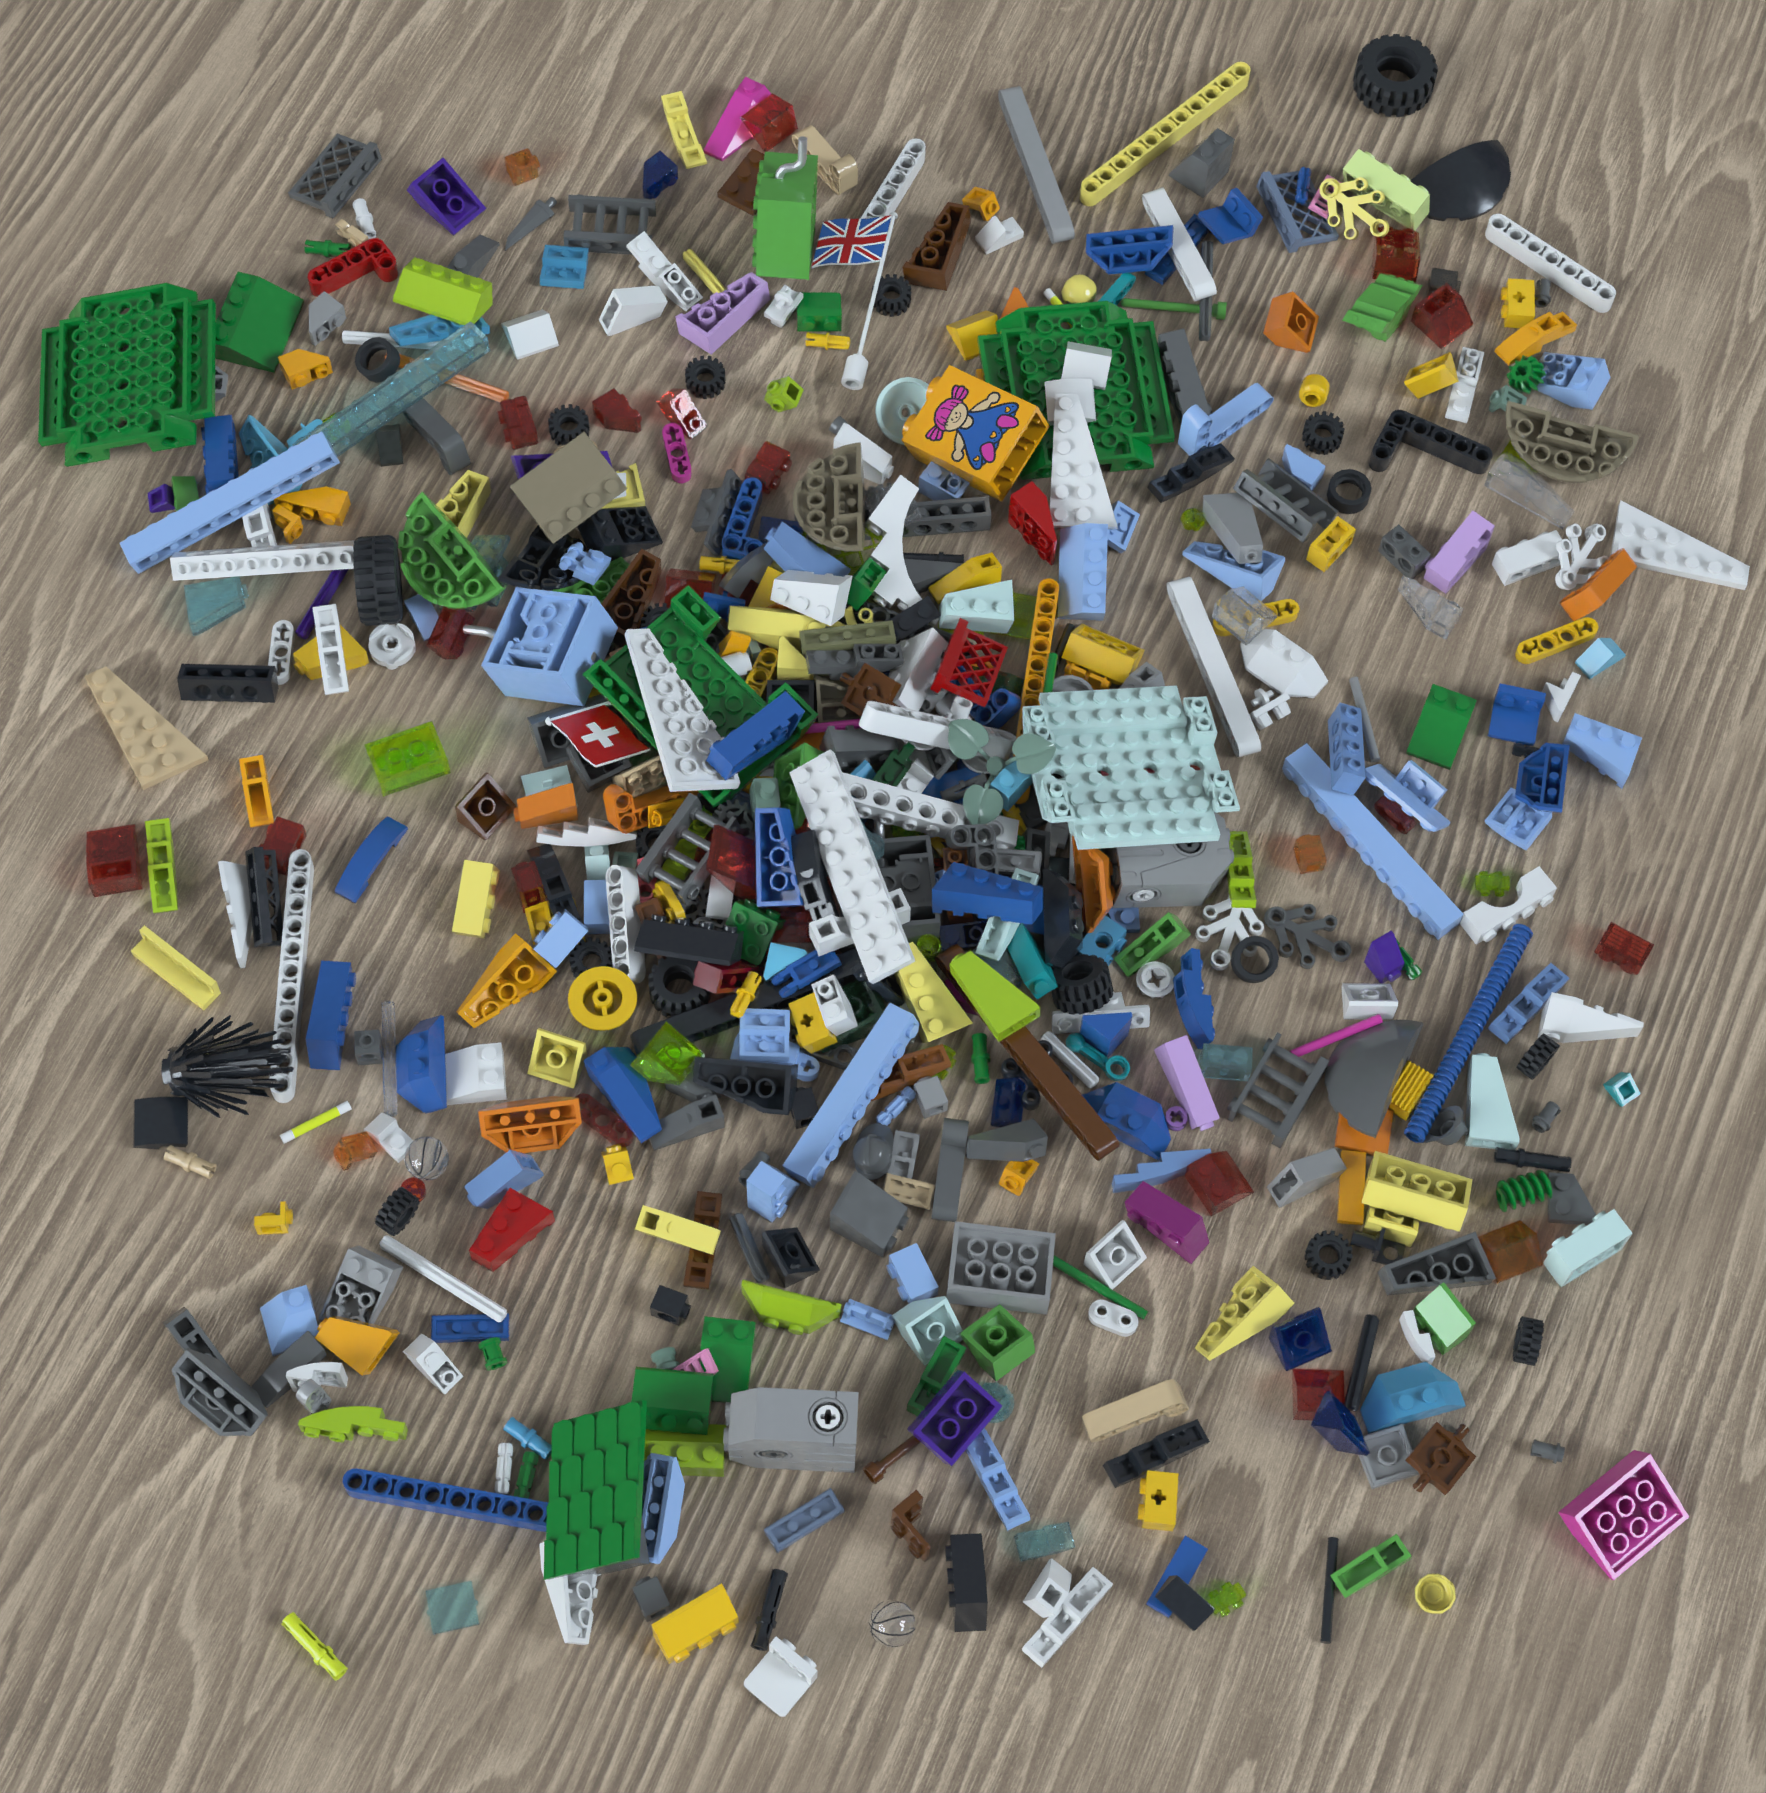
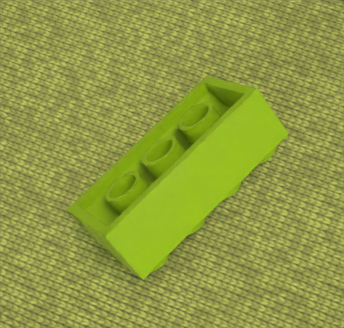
M414 257L402 270L393 296V302L471 328L493 305L492 283Z
M709 1424L708 1435L646 1429L644 1461L651 1453L677 1457L682 1476L724 1477L725 1451L723 1438L726 1425Z

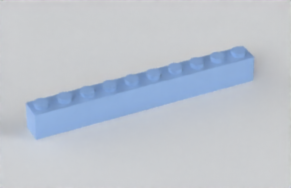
M321 431L318 434L311 435L300 444L291 446L280 455L270 458L262 465L250 469L242 476L230 480L222 487L210 491L202 498L190 502L184 508L168 514L164 519L148 525L144 530L128 536L126 540L120 542V545L129 564L140 574L169 558L175 552L187 548L334 467L340 461L329 440Z
M1307 743L1285 758L1282 770L1287 779L1292 780L1298 786L1300 793L1313 802L1317 812L1323 814L1329 820L1331 827L1344 836L1348 846L1354 848L1360 854L1362 861L1374 869L1379 880L1386 883L1392 889L1393 895L1405 903L1410 914L1417 917L1424 924L1425 930L1430 935H1434L1439 940L1460 924L1464 915L1460 909L1355 795L1331 790L1330 768Z

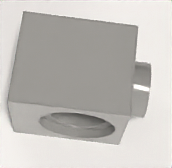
M929 1076L923 1077L914 1084L915 1098L924 1119L948 1110V1099L938 1076L932 1078Z

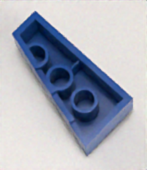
M232 415L204 418L205 427H201L202 439L205 441V446H202L204 460L206 461V465H204L207 483L205 484L206 495L210 491L227 484L230 480L239 477L236 432Z
M953 862L932 888V912L942 913V910L953 911V915L963 916L965 912L978 914V918L982 919L998 916L1001 921L1033 924L1043 911V887Z
M321 960L306 1034L310 1069L340 1070L345 1031L349 1020L348 1009L352 1005L351 988L355 987L356 973L352 972L351 962Z

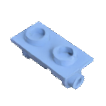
M852 1299L846 1302L843 1309L844 1313L840 1320L841 1323L888 1340L895 1323L891 1314Z

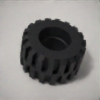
M1088 954L1075 955L1063 968H1052L1058 986L1051 991L1055 1007L1063 1013L1069 1012L1072 1015L1091 1013L1096 1009L1104 1007L1103 1005L1107 1004L1110 998L1113 997L1114 990L1108 964L1101 957L1097 958L1096 955L1089 956Z
M667 956L665 960L660 958L658 965H653L652 973H649L648 983L650 1000L658 1012L662 1011L663 1016L671 1015L673 1017L703 1006L704 1003L708 1004L710 991L693 985L688 992L683 994H675L666 989L668 983L675 979H686L693 984L694 972L698 961Z

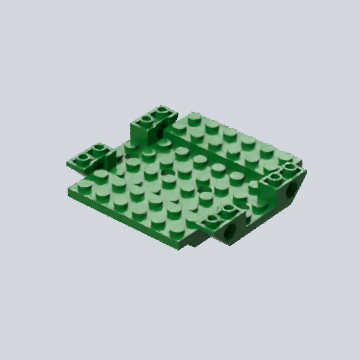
M170 283L81 298L70 312L69 319L59 320V326L42 329L39 444L44 447L67 443L65 445L66 467L110 460V448L146 442L153 452L196 445L197 425L190 421L215 417L216 303L213 298L198 301L196 291ZM130 308L126 314H121L124 309ZM129 345L126 351L120 352L124 346ZM124 383H128L126 388L119 390ZM123 421H128L124 427L118 428Z
M1109 301L1019 308L995 322L997 334L978 336L977 342L984 381L1038 406L1047 423L1045 382L1061 379L1068 341L1112 349L1105 390L1093 388L1096 421L1087 423L1099 465L1108 464L1110 472L1154 468V460L1151 446L1148 444L1174 442L1175 435L1153 321L1133 323V318L1127 317L1126 310ZM1069 323L1072 325V328L1064 329L1061 327V324ZM1054 425L1048 428L1020 473L1021 480L1050 478L1052 476Z

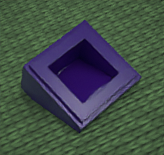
M163 484L147 493L151 513L175 509L174 493L169 485Z

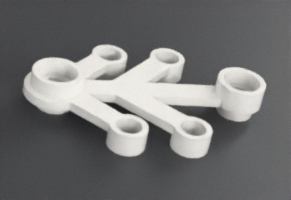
M1572 524L1566 528V535L1569 540L1563 539L1556 543L1561 569L1555 577L1559 588L1571 590L1576 587V584H1584L1596 571L1583 575L1576 574L1580 568L1598 569L1608 559L1607 556L1597 559H1586L1594 545L1602 541L1606 535V530L1602 525L1593 524L1585 529L1586 541L1581 549H1579L1578 537L1582 533L1581 527L1578 524ZM1570 551H1571V557H1572V563H1571V564H1569V559H1568V554H1567V553L1570 552Z
M1230 896L1227 900L1218 904L1207 905L1203 910V918L1211 922L1216 919L1218 913L1231 909ZM1232 908L1230 916L1210 925L1198 927L1196 938L1200 942L1208 941L1210 935L1225 929L1219 949L1215 950L1210 958V964L1214 969L1225 970L1229 966L1231 958L1228 950L1234 932L1240 941L1249 937L1239 920L1241 911L1250 923V934L1253 936L1262 934L1264 924L1258 920L1252 908ZM1212 911L1214 915L1209 916L1206 912ZM1257 925L1260 927V930H1254L1252 926ZM1204 931L1207 933V936H1201L1199 932ZM1251 946L1254 949L1253 951H1248L1245 948L1242 953L1247 957H1252L1256 954L1257 946ZM1221 959L1224 963L1218 964L1216 960Z

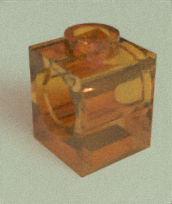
M528 148L504 157L506 171L515 186L539 177V160L536 155L532 156Z
M1306 834L1297 838L1293 850L1300 874L1324 870L1327 859L1320 835L1312 836Z

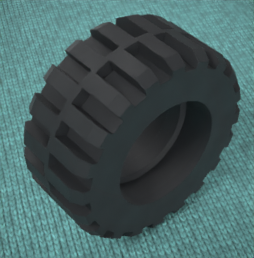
M1387 34L1381 36L1380 39L1375 38L1370 41V44L1368 43L1362 48V52L1359 53L1353 76V88L1357 93L1356 96L1360 101H1364V106L1368 109L1372 108L1374 113H1383L1387 117H1391V115H1396V117H1403L1404 114L1411 115L1416 110H1421L1431 98L1438 72L1436 59L1433 54H1430L1431 51L1427 46H1422L1421 41L1417 39L1416 41L1412 40L1410 36L1405 35V37H1402L1400 34L1388 36ZM1384 70L1400 71L1406 74L1410 80L1402 82L1392 81L1385 78L1380 72Z
M391 535L358 537L354 540L353 566L360 621L366 626L398 624L403 618V596L396 538Z

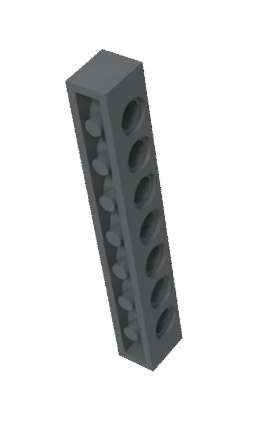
M989 496L911 502L904 521L902 537L990 530L991 509ZM878 505L865 506V540L884 538L881 534L877 536L868 529L869 525L866 524ZM808 536L809 541L814 544H820Z

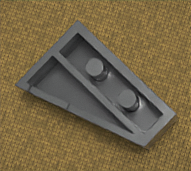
M847 725L845 727L846 730H835V726H828L819 746V749L823 752L832 750L835 753L842 772L848 768L858 767L864 760L868 761L870 765L876 763L883 764L894 749L899 751L895 737L869 732L864 729L855 730L853 725Z

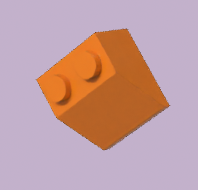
M1292 291L1272 298L1263 334L1276 346L1308 353L1311 351L1319 316Z

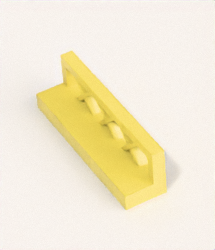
M145 925L139 930L143 939L131 950L132 955L188 999L205 1010L221 994L217 982Z

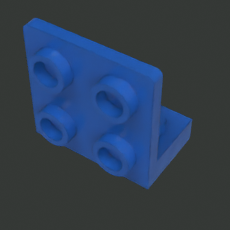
M1238 188L1231 189L1223 206L1200 211L1197 215L1221 244L1252 237L1263 219L1259 211Z
M1500 683L1494 696L1488 736L1533 746L1536 740L1539 715L1545 702L1546 693Z

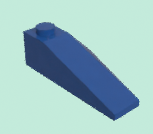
M604 1047L583 1060L590 1079L641 1143L662 1130L642 1063L629 1047Z

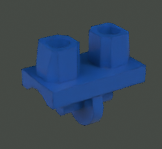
M723 591V595L704 592L703 600L722 619H725L727 623L729 606H745L746 600L728 597V591Z

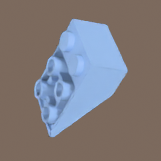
M1544 352L1539 361L1544 366L1543 370L1546 376L1541 378L1544 384H1538L1537 388L1539 392L1571 407L1593 410L1611 377L1605 359Z

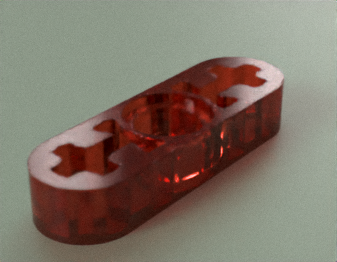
M582 1093L575 1097L579 1098V1103L585 1104L588 1102V1108L593 1112L591 1116L590 1111L586 1108L581 1109L580 1114L583 1122L613 1145L620 1144L621 1147H627L632 1143L633 1132L621 1118L589 1094ZM606 1115L610 1118V1122L606 1126H599L596 1123L598 1116ZM614 1124L618 1132L623 1133L626 1131V1139L623 1137L617 1139V1132L612 1129Z

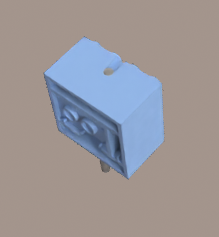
M516 587L497 631L489 627L465 624L463 632L493 639L481 666L505 696L585 706L593 685L583 676V673L599 659L604 661L618 627L596 596Z

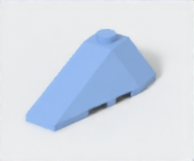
M1196 541L1189 545L1182 554L1241 595L1262 601L1273 591L1285 562L1284 556L1262 550L1261 562L1238 564L1229 550L1223 549L1222 545Z

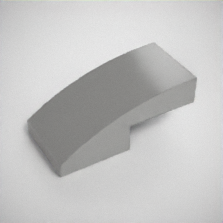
M895 1130L892 1161L888 1170L889 1174L913 1178L920 1134Z

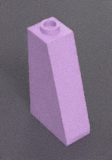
M1185 1035L1166 1042L1154 1049L1181 1108L1187 1112V1121L1191 1129L1199 1127L1200 1131L1213 1127V1121L1220 1119L1188 1036Z

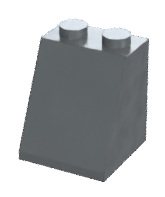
M1219 128L1215 129L1185 156L1169 173V176L1204 198L1229 172L1235 139Z
M854 1171L830 1212V1230L884 1257L886 1251L891 1252L897 1242L895 1236L898 1230L903 1231L909 1221V1217H907L908 1207L866 1177Z

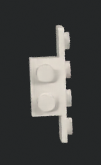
M1113 992V997L1110 998L1107 1004L1103 1005L1104 1007L1096 1009L1091 1013L1072 1015L1069 1012L1053 1011L1052 1032L1053 1034L1079 1032L1083 1015L1132 1012L1130 1029L1146 1028L1150 1026L1149 1005L1125 1006L1122 992Z

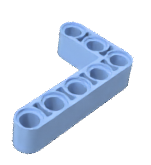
M1255 383L1209 416L1195 404L1183 415L1178 445L1189 456L1215 446L1268 409L1274 398L1259 383Z

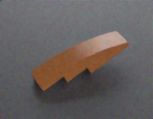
M943 1044L904 1054L900 1059H897L892 1067L890 1076L883 1081L877 1096L871 1099V1101L901 1091L907 1086H913L919 1079L927 1076L932 1077L949 1068L951 1062Z

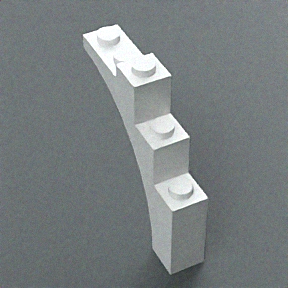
M902 475L893 484L866 524L869 525L868 529L877 536L880 534L884 536L870 555L872 560L887 571L871 594L874 597L873 600L883 608L885 606L890 608L896 601L898 603L897 607L904 611L921 601L922 598L916 592L908 576L902 545L904 521L909 506L919 488ZM939 618L932 621L928 625L934 627L938 622Z

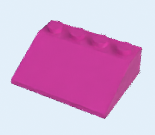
M1637 1450L1629 1453L1558 1512L1571 1534L1611 1580L1619 1577L1689 1518V1515L1652 1455Z

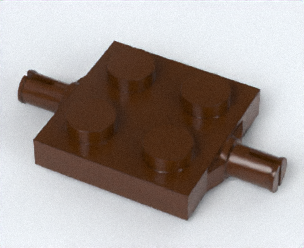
M864 663L854 678L846 672L841 674L847 680L840 676V681L848 685L847 693L841 704L858 715L862 716L868 701L901 707L895 704L893 700L902 685L869 664Z
M1438 1422L1434 1423L1408 1455L1405 1461L1421 1475L1413 1484L1414 1489L1418 1487L1416 1491L1422 1492L1426 1485L1430 1483L1446 1495L1477 1456L1462 1441L1470 1431L1468 1427L1463 1430L1466 1425L1460 1424L1455 1433L1447 1431Z

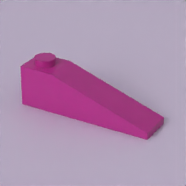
M745 77L735 90L703 152L720 161L725 160L739 150L741 145L748 139H754L759 131L765 127L769 128L783 111V107L765 85Z

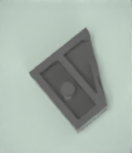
M1549 1172L1547 1177L1552 1187V1198L1549 1199L1547 1196L1548 1223L1576 1225L1583 1223L1589 1225L1592 1223V1218L1596 1216V1213L1575 1175Z

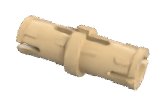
M172 1145L167 1148L170 1153L165 1152L164 1160L183 1167L184 1171H193L208 1179L213 1177L211 1171L215 1173L216 1164L197 1157V1154L193 1152L187 1153Z

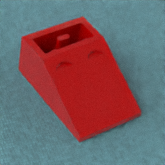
M1031 481L1011 494L1008 522L1013 529H1017L1022 534L1027 544L1032 545L1037 550L1039 557L1042 560H1046L1052 566L1055 559L1057 538L1047 496Z

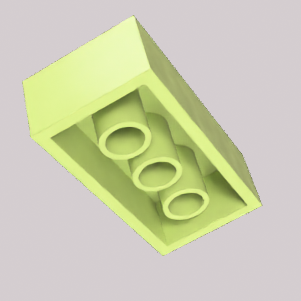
M1358 149L1343 168V182L1354 181L1358 177L1365 178L1368 181L1366 190L1358 191L1352 189L1348 191L1356 196L1370 194L1375 190L1382 191L1385 195L1384 201L1380 204L1373 202L1369 204L1409 230L1415 232L1428 215L1430 194L1427 189L1421 185L1416 186L1404 174H1397L1388 164L1378 162L1371 153ZM1360 180L1358 182V187L1362 188L1364 182ZM1379 193L1375 194V201L1380 200L1381 196Z

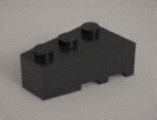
M982 1533L950 1535V1545H945L946 1562L950 1561L951 1568H947V1584H952V1591H949V1608H953L954 1632L986 1631L988 1599Z

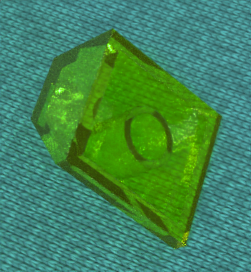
M665 1022L639 1052L630 1066L648 1081L680 1085L693 1069L694 1058L702 1057L704 1053L668 1022Z

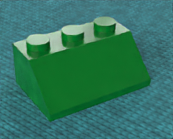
M636 1366L631 1402L647 1400L646 1429L708 1435L714 1374Z

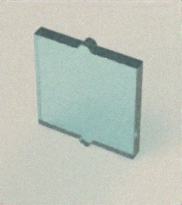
M472 1581L426 1591L429 1609L426 1613L430 1616L433 1635L479 1625L476 1608L478 1601L474 1597Z

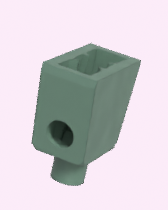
M755 778L752 781L749 792L753 831H755L756 808H780L777 778Z

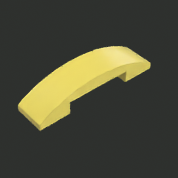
M682 91L661 96L667 122L685 168L689 169L707 164L702 146L698 143L690 121L688 107Z

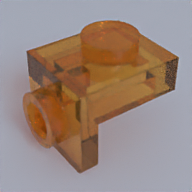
M367 1131L342 1137L333 1150L334 1157L343 1171L349 1170L353 1162L372 1158L378 1152Z

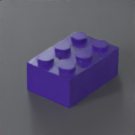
M957 1370L907 1430L942 1462L952 1466L1001 1409L1002 1405L965 1371Z

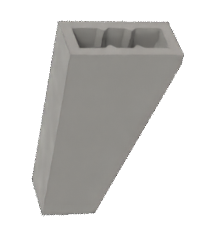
M1239 493L1203 495V517L1238 564L1261 562L1263 542L1252 503Z

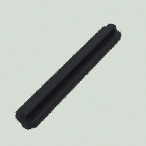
M1367 1314L1364 1317L1343 1405L1348 1411L1356 1412L1359 1409L1380 1321L1375 1315Z

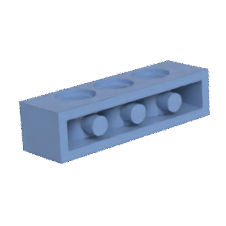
M1339 703L1328 719L1331 790L1354 795L1366 778L1361 708Z

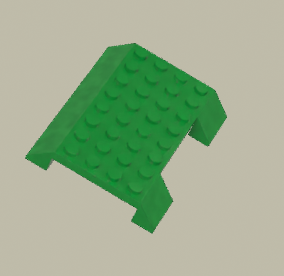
M688 585L671 599V607L645 629H650L664 649V656L669 663L673 662L680 679L686 681L704 707L702 711L709 721L713 720L717 726L716 731L720 737L725 738L731 731L737 729L785 691L805 710L790 739L738 772L740 785L737 789L697 790L713 807H716L719 804L725 803L726 800H732L753 779L769 768L776 759L784 755L799 742L818 718V714L786 682L768 697L767 704L705 642V639L721 617ZM626 644L606 662L599 659L583 673V676L658 751L630 652Z

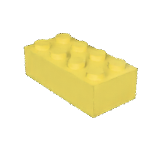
M1375 1151L1367 1174L1362 1203L1374 1208L1391 1211L1397 1215L1408 1216L1421 1222H1428L1442 1226L1445 1229L1460 1232L1468 1210L1473 1179Z

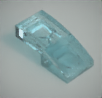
M1069 1522L1047 1525L1042 1529L1017 1533L1014 1536L1021 1562L1075 1548Z

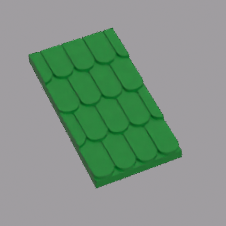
M647 1400L629 1402L621 1406L607 1408L602 1411L554 1423L552 1428L551 1461H549V1504L547 1505L546 1540H544V1580L571 1574H608L650 1564L642 1518Z

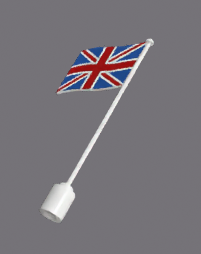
M891 212L889 216L870 219H834L825 221L822 224L812 268L825 265H861L880 262L858 352L848 356L841 384L848 389L860 390L863 388L869 363L862 355L894 221L898 218L896 212Z

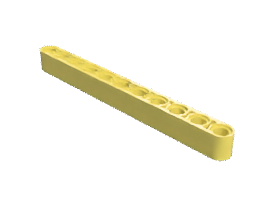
M1245 62L1233 64L1086 177L1081 184L1080 202L1085 206H1094L1241 93L1248 86L1250 66Z

